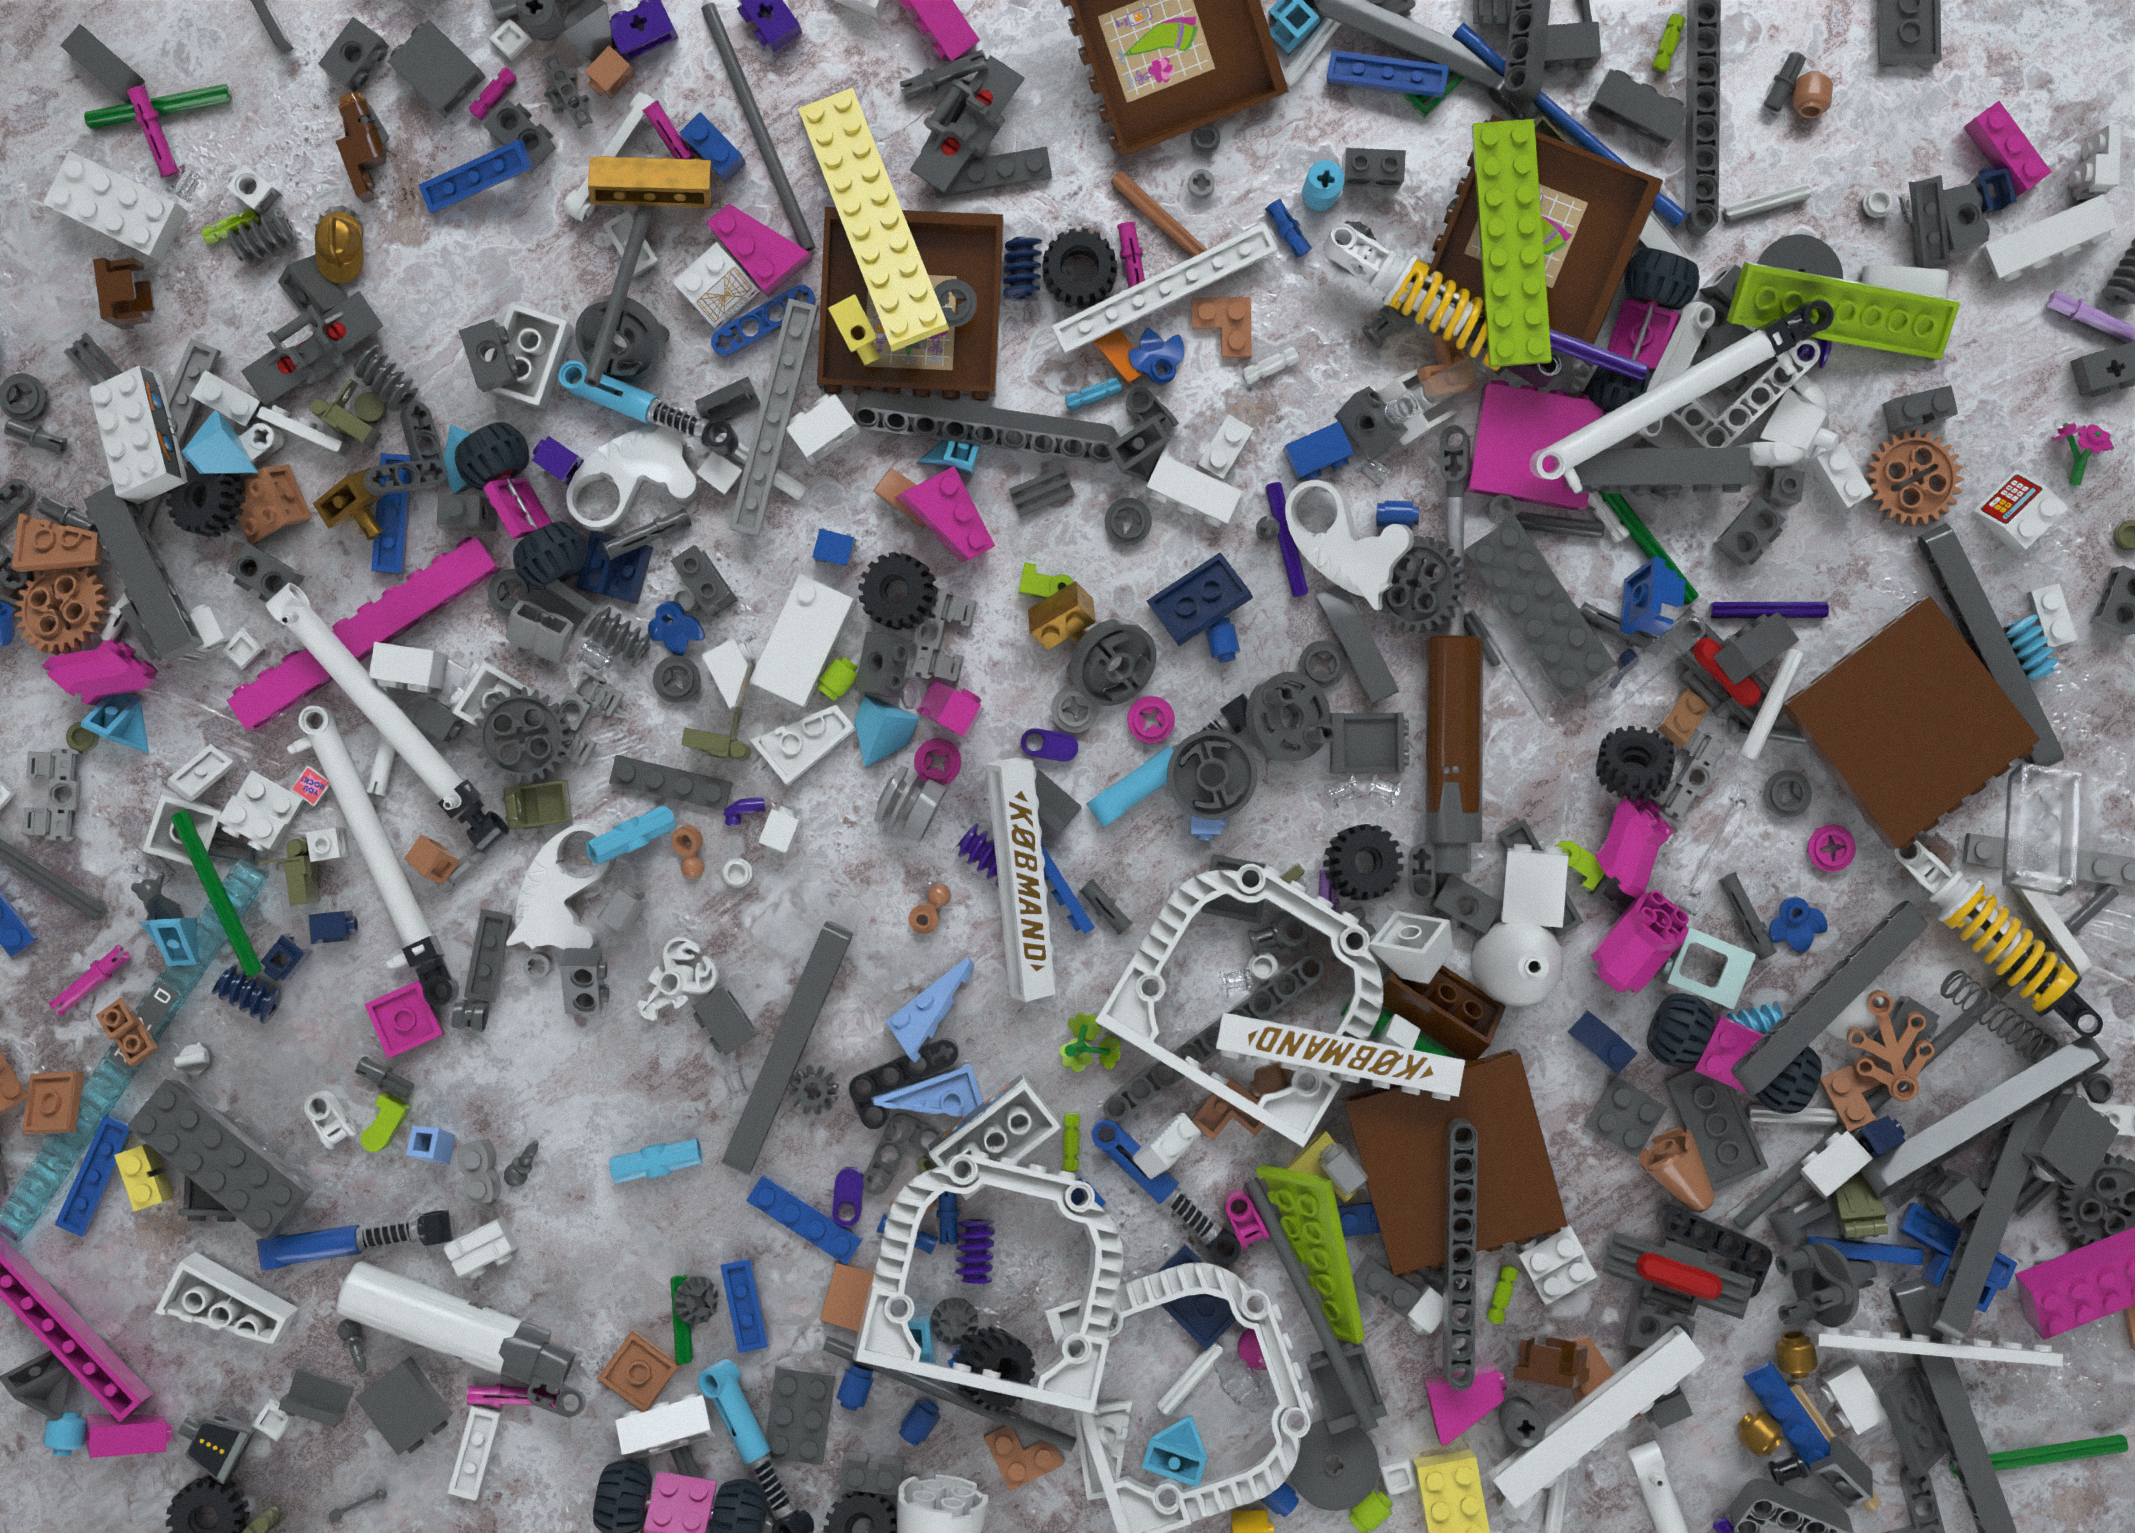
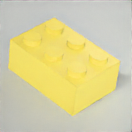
M1471 1449L1412 1459L1426 1533H1490L1477 1459Z

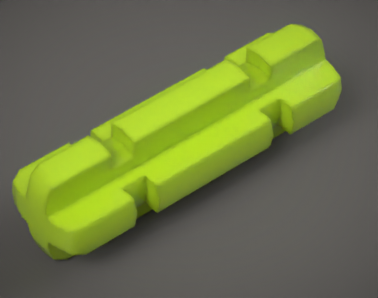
M1672 14L1669 17L1666 25L1667 28L1663 33L1657 50L1658 55H1656L1652 64L1654 70L1665 73L1669 69L1671 58L1674 55L1681 35L1680 32L1686 21L1685 17L1678 14Z
M253 208L242 211L239 216L234 214L215 222V226L210 224L203 227L201 234L205 242L212 244L219 241V237L227 238L228 229H231L236 234L239 233L238 225L241 224L244 228L246 226L250 228L249 220H253L257 225L260 223L256 211Z
M1065 1113L1064 1126L1066 1129L1063 1132V1155H1065V1158H1063V1170L1066 1172H1076L1079 1169V1158H1077V1155H1079L1080 1131L1077 1130V1127H1080V1115L1077 1113Z
M1502 1266L1499 1275L1501 1280L1497 1281L1491 1301L1493 1306L1489 1307L1487 1319L1490 1322L1502 1324L1506 1315L1504 1310L1508 1309L1514 1289L1512 1284L1516 1282L1519 1273L1512 1266Z

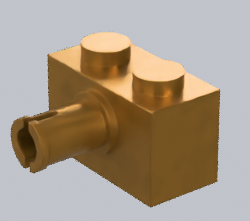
M371 468L347 475L313 503L328 529L355 519L367 541L376 538L384 532L370 510L372 508L371 505L384 495L373 496L362 485L363 475ZM376 476L372 478L374 483L381 485L380 480Z
M1076 581L1028 609L1030 634L1047 650L1068 638L1077 645L1088 632L1086 628L1096 622L1093 598Z

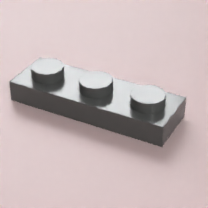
M1934 174L1909 181L1918 268L1931 269L1950 264L1942 175Z
M481 909L464 997L492 1003L496 1002L512 914Z

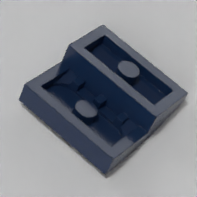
M591 531L587 544L588 559L585 566L580 570L576 588L638 604L653 547L645 544L609 560L602 543L612 540L617 536Z

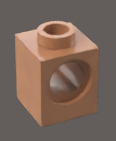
M610 46L585 70L590 79L587 84L599 96L605 93L610 99L635 75L631 65Z
M422 834L404 858L424 877L442 885L460 861L441 843Z

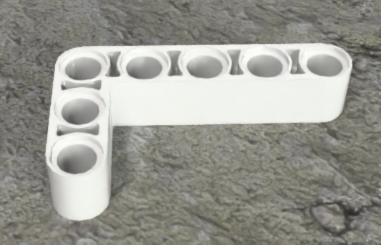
M1810 337L1796 343L1795 347L1788 350L1795 368V372L1792 373L1790 379L1779 381L1775 377L1774 372L1780 366L1778 360H1776L1718 416L1699 398L1671 414L1705 448H1726L1817 362L1820 356V346L1816 340ZM1803 344H1810L1814 347L1815 354L1810 359H1801L1797 354L1798 348ZM1759 387L1767 389L1770 394L1769 398L1765 402L1755 401L1752 397L1754 389ZM1738 408L1744 410L1747 414V419L1739 424L1734 423L1729 415L1732 410ZM1691 409H1699L1703 413L1704 418L1699 423H1691L1687 419V412ZM1712 430H1720L1724 434L1725 439L1720 444H1712L1708 440V433Z

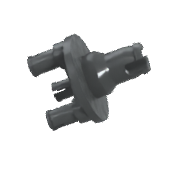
M1813 1242L1797 1247L1794 1252L1777 1256L1775 1260L1777 1270L1783 1275L1792 1272L1793 1285L1798 1297L1797 1302L1780 1306L1778 1316L1781 1321L1784 1320L1783 1323L1785 1325L1802 1319L1806 1321L1814 1319L1828 1327H1837L1848 1323L1857 1312L1859 1290L1873 1285V1280L1869 1279L1878 1276L1874 1263L1871 1260L1863 1259L1848 1261L1838 1249L1825 1242Z

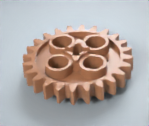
M1919 429L1912 431L1910 436L1907 430L1900 432L1899 438L1894 434L1888 437L1889 444L1885 441L1879 443L1878 446L1882 452L1874 451L1870 454L1876 462L1866 464V467L1873 471L1864 476L1865 479L1872 481V485L1869 486L1875 494L1869 499V502L1879 501L1880 503L1876 511L1879 512L1886 509V520L1896 515L1897 525L1903 524L1907 519L1909 527L1915 526L1917 519L1919 524L1923 526L1928 524L1929 519L1932 522L1939 520V513L1942 515L1948 514L1950 511L1947 505L1952 506L1957 503L1952 495L1962 493V490L1955 485L1964 481L1963 477L1956 476V471L1961 470L1963 466L1954 465L1953 463L1959 455L1954 454L1950 456L1948 454L1952 445L1940 446L1942 442L1941 436L1932 441L1930 431L1924 433L1921 437ZM1916 451H1919L1924 455V465H1920L1916 462ZM1890 465H1894L1898 469L1899 476L1897 479L1889 475ZM1932 465L1937 466L1935 471L1894 492L1891 491V487L1910 478ZM1931 477L1938 481L1939 488L1937 492L1933 491L1929 486V479ZM1904 491L1912 495L1913 501L1911 505L1903 501Z
M87 566L44 570L43 574L34 571L33 574L36 580L34 582L30 580L25 581L29 587L28 590H19L18 592L24 596L23 601L15 602V605L22 608V611L14 614V617L22 620L16 625L18 629L24 631L21 637L28 640L30 646L43 653H51L55 656H58L61 652L70 654L72 648L79 652L82 651V642L91 645L92 642L89 636L91 634L101 635L96 628L98 625L106 626L107 623L101 617L102 615L110 614V611L103 608V605L111 602V599L104 596L109 591L107 587L102 585L104 579L96 575V571Z

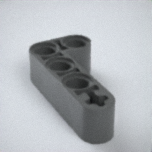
M1761 1478L1749 1481L1729 1507L1734 1533H1761L1768 1524L1790 1533H1854L1850 1517L1846 1512Z

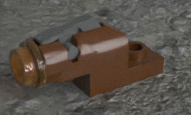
M350 92L339 98L340 105L338 109L342 116L346 137L336 140V144L356 196L363 203L375 199L372 189L375 188V183L368 170L386 163L385 144L389 140V135L361 92Z

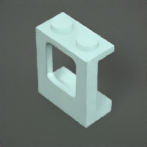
M1687 927L1689 931L1682 945L1672 953L1670 958L1661 967L1660 974L1663 975L1661 981L1734 1010L1756 954ZM1695 942L1726 956V963L1715 987H1708L1680 974V966L1691 943Z

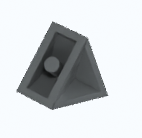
M580 0L567 9L563 34L591 62H594L608 46L613 50L616 49L611 35L606 2L602 0Z
M1152 415L1118 432L1106 448L1121 473L1149 482L1157 462L1170 439L1156 415Z
M51 1350L0 1376L1 1383L15 1400L56 1421L62 1418L71 1371Z

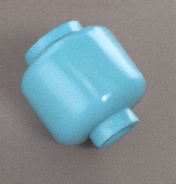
M63 1412L62 1418L58 1421L52 1418L47 1419L43 1445L46 1448L53 1449L52 1455L71 1456L72 1450H79L84 1446L87 1423L84 1418H80L81 1413Z

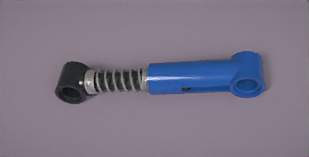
M1107 1117L1095 1121L1091 1134L1092 1140L1098 1148L1102 1149L1158 1204L1163 1202L1165 1206L1169 1205L1167 1208L1171 1207L1174 1210L1173 1214L1177 1213L1180 1216L1179 1220L1183 1219L1186 1222L1185 1225H1190L1192 1227L1191 1231L1195 1230L1198 1233L1197 1237L1200 1236V1240L1205 1243V1247L1212 1253L1217 1262L1227 1265L1238 1259L1241 1247L1234 1233L1218 1226L1216 1222H1211V1217H1206L1205 1211L1199 1210V1205H1193V1200H1188L1187 1194L1181 1193V1188L1178 1187L1179 1182L1167 1170L1153 1179L1148 1178L1140 1167L1117 1147L1120 1143L1132 1156L1142 1147L1117 1122H1113ZM1110 1126L1115 1131L1114 1137L1109 1141H1103L1098 1136L1100 1128ZM1223 1240L1233 1243V1249L1227 1254H1221L1217 1251L1218 1244Z
M438 1210L420 1214L418 1219H411L409 1223L405 1220L403 1224H399V1222H396V1225L388 1223V1226L380 1224V1227L377 1228L373 1225L370 1229H367L366 1226L360 1227L357 1224L293 1235L281 1234L274 1239L264 1240L260 1238L256 1242L260 1270H271L291 1264L358 1255L368 1248L373 1249L375 1246L381 1248L383 1245L389 1247L391 1243L395 1246L399 1242L405 1244L407 1241L410 1243L421 1242L424 1246L436 1245L452 1241L453 1236L449 1210Z

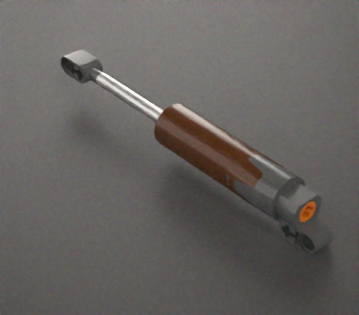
M1451 425L1443 430L1440 437V471L1446 480V547L1454 548L1451 556L1461 557L1460 562L1456 566L1464 568V482L1467 481L1470 475V438L1462 427ZM1461 434L1463 436L1461 445L1455 448L1448 446V439L1451 435ZM1451 455L1457 456V464L1462 469V471L1457 472L1456 477H1453L1448 472L1449 469L1454 467V459ZM1464 573L1460 574V579H1464ZM1464 585L1460 586V590L1464 591ZM1458 596L1457 598L1462 607L1453 606L1452 608L1456 615L1455 618L1446 616V636L1430 637L1426 640L1425 844L1414 846L1410 850L1408 857L1409 892L1412 897L1421 901L1431 899L1437 894L1439 872H1471V843H1482L1483 640L1477 636H1464V596ZM1423 849H1425V853L1431 855V859L1425 861V870L1431 869V874L1423 873L1416 875V870H1422L1423 864L1422 860H1417V854H1421ZM1421 878L1427 879L1431 884V890L1427 895H1421L1417 891L1416 884Z

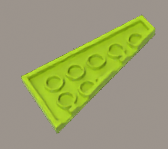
M1262 1164L1255 1170L1259 1178H1265L1270 1189L1267 1193L1271 1204H1277L1283 1216L1280 1223L1299 1263H1305L1310 1276L1307 1277L1311 1288H1317L1323 1301L1320 1306L1335 1337L1359 1344L1365 1339L1332 1179Z

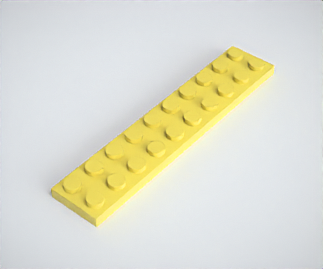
M853 87L798 108L892 352L949 330Z

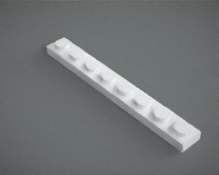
M1262 223L1053 325L1052 330L1065 355L1277 252L1278 248L1266 223Z
M1821 1326V1331L1811 1330L1810 1343L1818 1346L2063 1366V1354L2052 1351V1346L2045 1344H2033V1349L2022 1348V1343L2003 1341L2002 1346H1991V1340L1972 1339V1344L1961 1343V1339L1956 1340L1950 1336H1942V1341H1932L1931 1336L1913 1333L1912 1339L1900 1338V1333L1881 1331V1336L1870 1335V1330L1855 1328L1851 1329V1334L1840 1333V1328Z

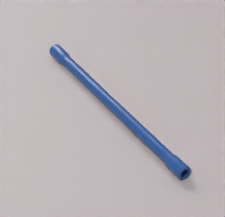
M1463 22L1453 33L1452 37L1461 42L1497 74L1504 77L1506 60ZM1542 91L1532 101L1539 110L1587 151L1630 167ZM1660 192L1658 193L1653 205L1655 211L1676 228L1687 213L1671 199L1665 197Z

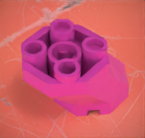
M110 639V641L104 640L97 649L49 657L42 665L45 670H49L47 675L62 689L72 696L76 693L82 694L84 697L81 701L92 706H96L103 697L148 690L156 683L155 675L158 673V670L149 662L138 660L134 656L136 651L123 641L119 644L113 639Z
M1624 795V798H1620L1607 840L1597 849L1595 857L1605 874L1610 879L1616 877L1621 881L1617 886L1624 893L1637 899L1646 891L1659 847L1669 839L1674 830L1660 817L1661 809L1652 799L1649 798V800L1643 801L1641 797H1637L1636 801H1629L1630 796Z
M1658 890L1643 893L1637 899L1635 898L1610 930L1597 942L1591 954L1593 962L1598 960L1600 965L1597 969L1599 977L1617 992H1626L1630 989L1632 990L1631 993H1638L1647 985L1672 953L1682 945L1689 931L1686 926L1689 921L1687 914L1671 903Z

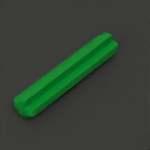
M674 1275L670 1279L675 1362L677 1364H688L693 1359L691 1326L678 1317L674 1308L675 1293L680 1284L687 1279L686 1275Z

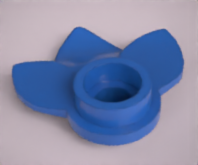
M1146 328L1140 337V349L1128 351L1129 361L1137 371L1146 373L1153 383L1158 385L1168 384L1175 377L1176 365L1184 358L1183 340L1178 334L1164 342L1152 329ZM1157 366H1161L1165 370L1164 375L1157 373Z
M675 601L661 603L656 609L655 618L648 625V633L651 634V640L656 642L663 640L667 650L678 656H683L687 650L688 640L702 641L705 639V633L699 621L695 617L685 614L683 607Z
M1797 896L1789 897L1782 901L1779 915L1771 921L1769 937L1772 943H1778L1786 939L1793 950L1803 954L1810 948L1813 942V933H1824L1827 931V920L1819 909L1809 907L1804 899ZM1795 908H1799L1798 913L1792 916V911Z

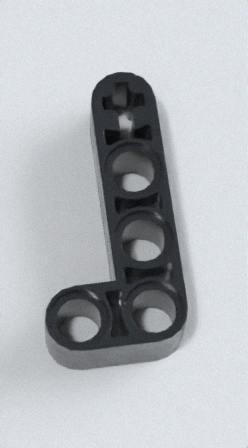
M945 1037L920 1047L918 1053L926 1061V1068L923 1071L913 1070L910 1066V1058L907 1054H903L857 1074L849 1084V1093L863 1125L869 1129H879L889 1117V1109L882 1106H874L871 1100L872 1097L885 1094L955 1063L960 1051L956 1041ZM941 1045H945L946 1048L952 1047L953 1051L950 1054V1059L940 1056L934 1060L937 1065L932 1066V1058L927 1050L931 1049V1054L934 1055L940 1052ZM894 1068L899 1075L898 1081L894 1083L885 1081L883 1078L884 1069ZM861 1079L867 1080L871 1084V1092L865 1095L860 1094L856 1090V1082ZM870 1107H878L883 1113L882 1120L878 1122L871 1121L867 1116V1110Z
M1666 1204L1660 1207L1656 1219L1661 1228L1674 1236L1733 1260L1729 1271L1755 1279L1750 1298L1759 1293L1773 1259L1772 1252L1766 1245L1676 1205ZM1676 1216L1685 1222L1684 1227L1674 1222L1670 1223L1668 1217ZM1705 1224V1235L1701 1238H1696L1694 1234L1696 1227ZM1728 1236H1732L1734 1240L1733 1246L1728 1250H1723V1240ZM1755 1248H1760V1258L1757 1261L1751 1262V1251Z

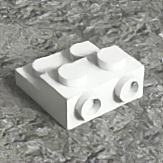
M2109 124L2088 138L2084 143L2082 158L2085 161L2073 169L2069 178V186L2073 189L2072 198H2077V202L2083 203L2102 194L2106 195L2108 191L2119 185L2121 125Z
M480 659L478 664L472 662L467 669L464 677L468 681L463 689L457 687L449 699V703L452 704L450 710L455 715L481 729V725L477 724L474 720L484 719L485 715L479 709L485 708L490 710L489 698L497 703L500 701L498 692H502L507 698L510 697V688H514L517 695H521L522 688L526 687L528 696H531L534 690L492 664ZM501 716L497 719L496 728L499 732H507L511 729V718ZM508 736L498 737V739L505 742Z
M251 770L237 795H232L217 821L224 824L221 829L236 838L239 837L240 833L250 838L248 845L263 853L266 848L276 851L305 800Z
M1569 1224L1566 1227H1562L1561 1231L1556 1234L1543 1235L1537 1239L1532 1237L1530 1241L1520 1243V1249L1514 1251L1545 1305L1598 1277Z

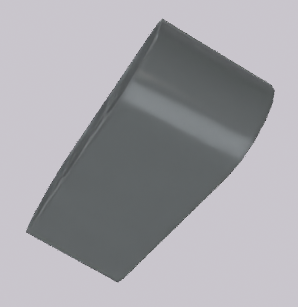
M80 23L60 45L125 103L130 99L126 91L142 86L145 82L142 77Z

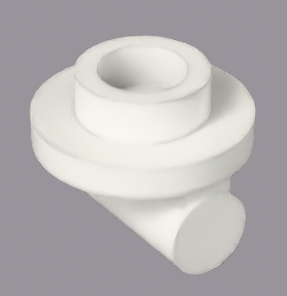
M198 1044L185 1047L181 1051L180 1056L175 1057L176 1068H182L189 1074L202 1073L210 1064L208 1050Z

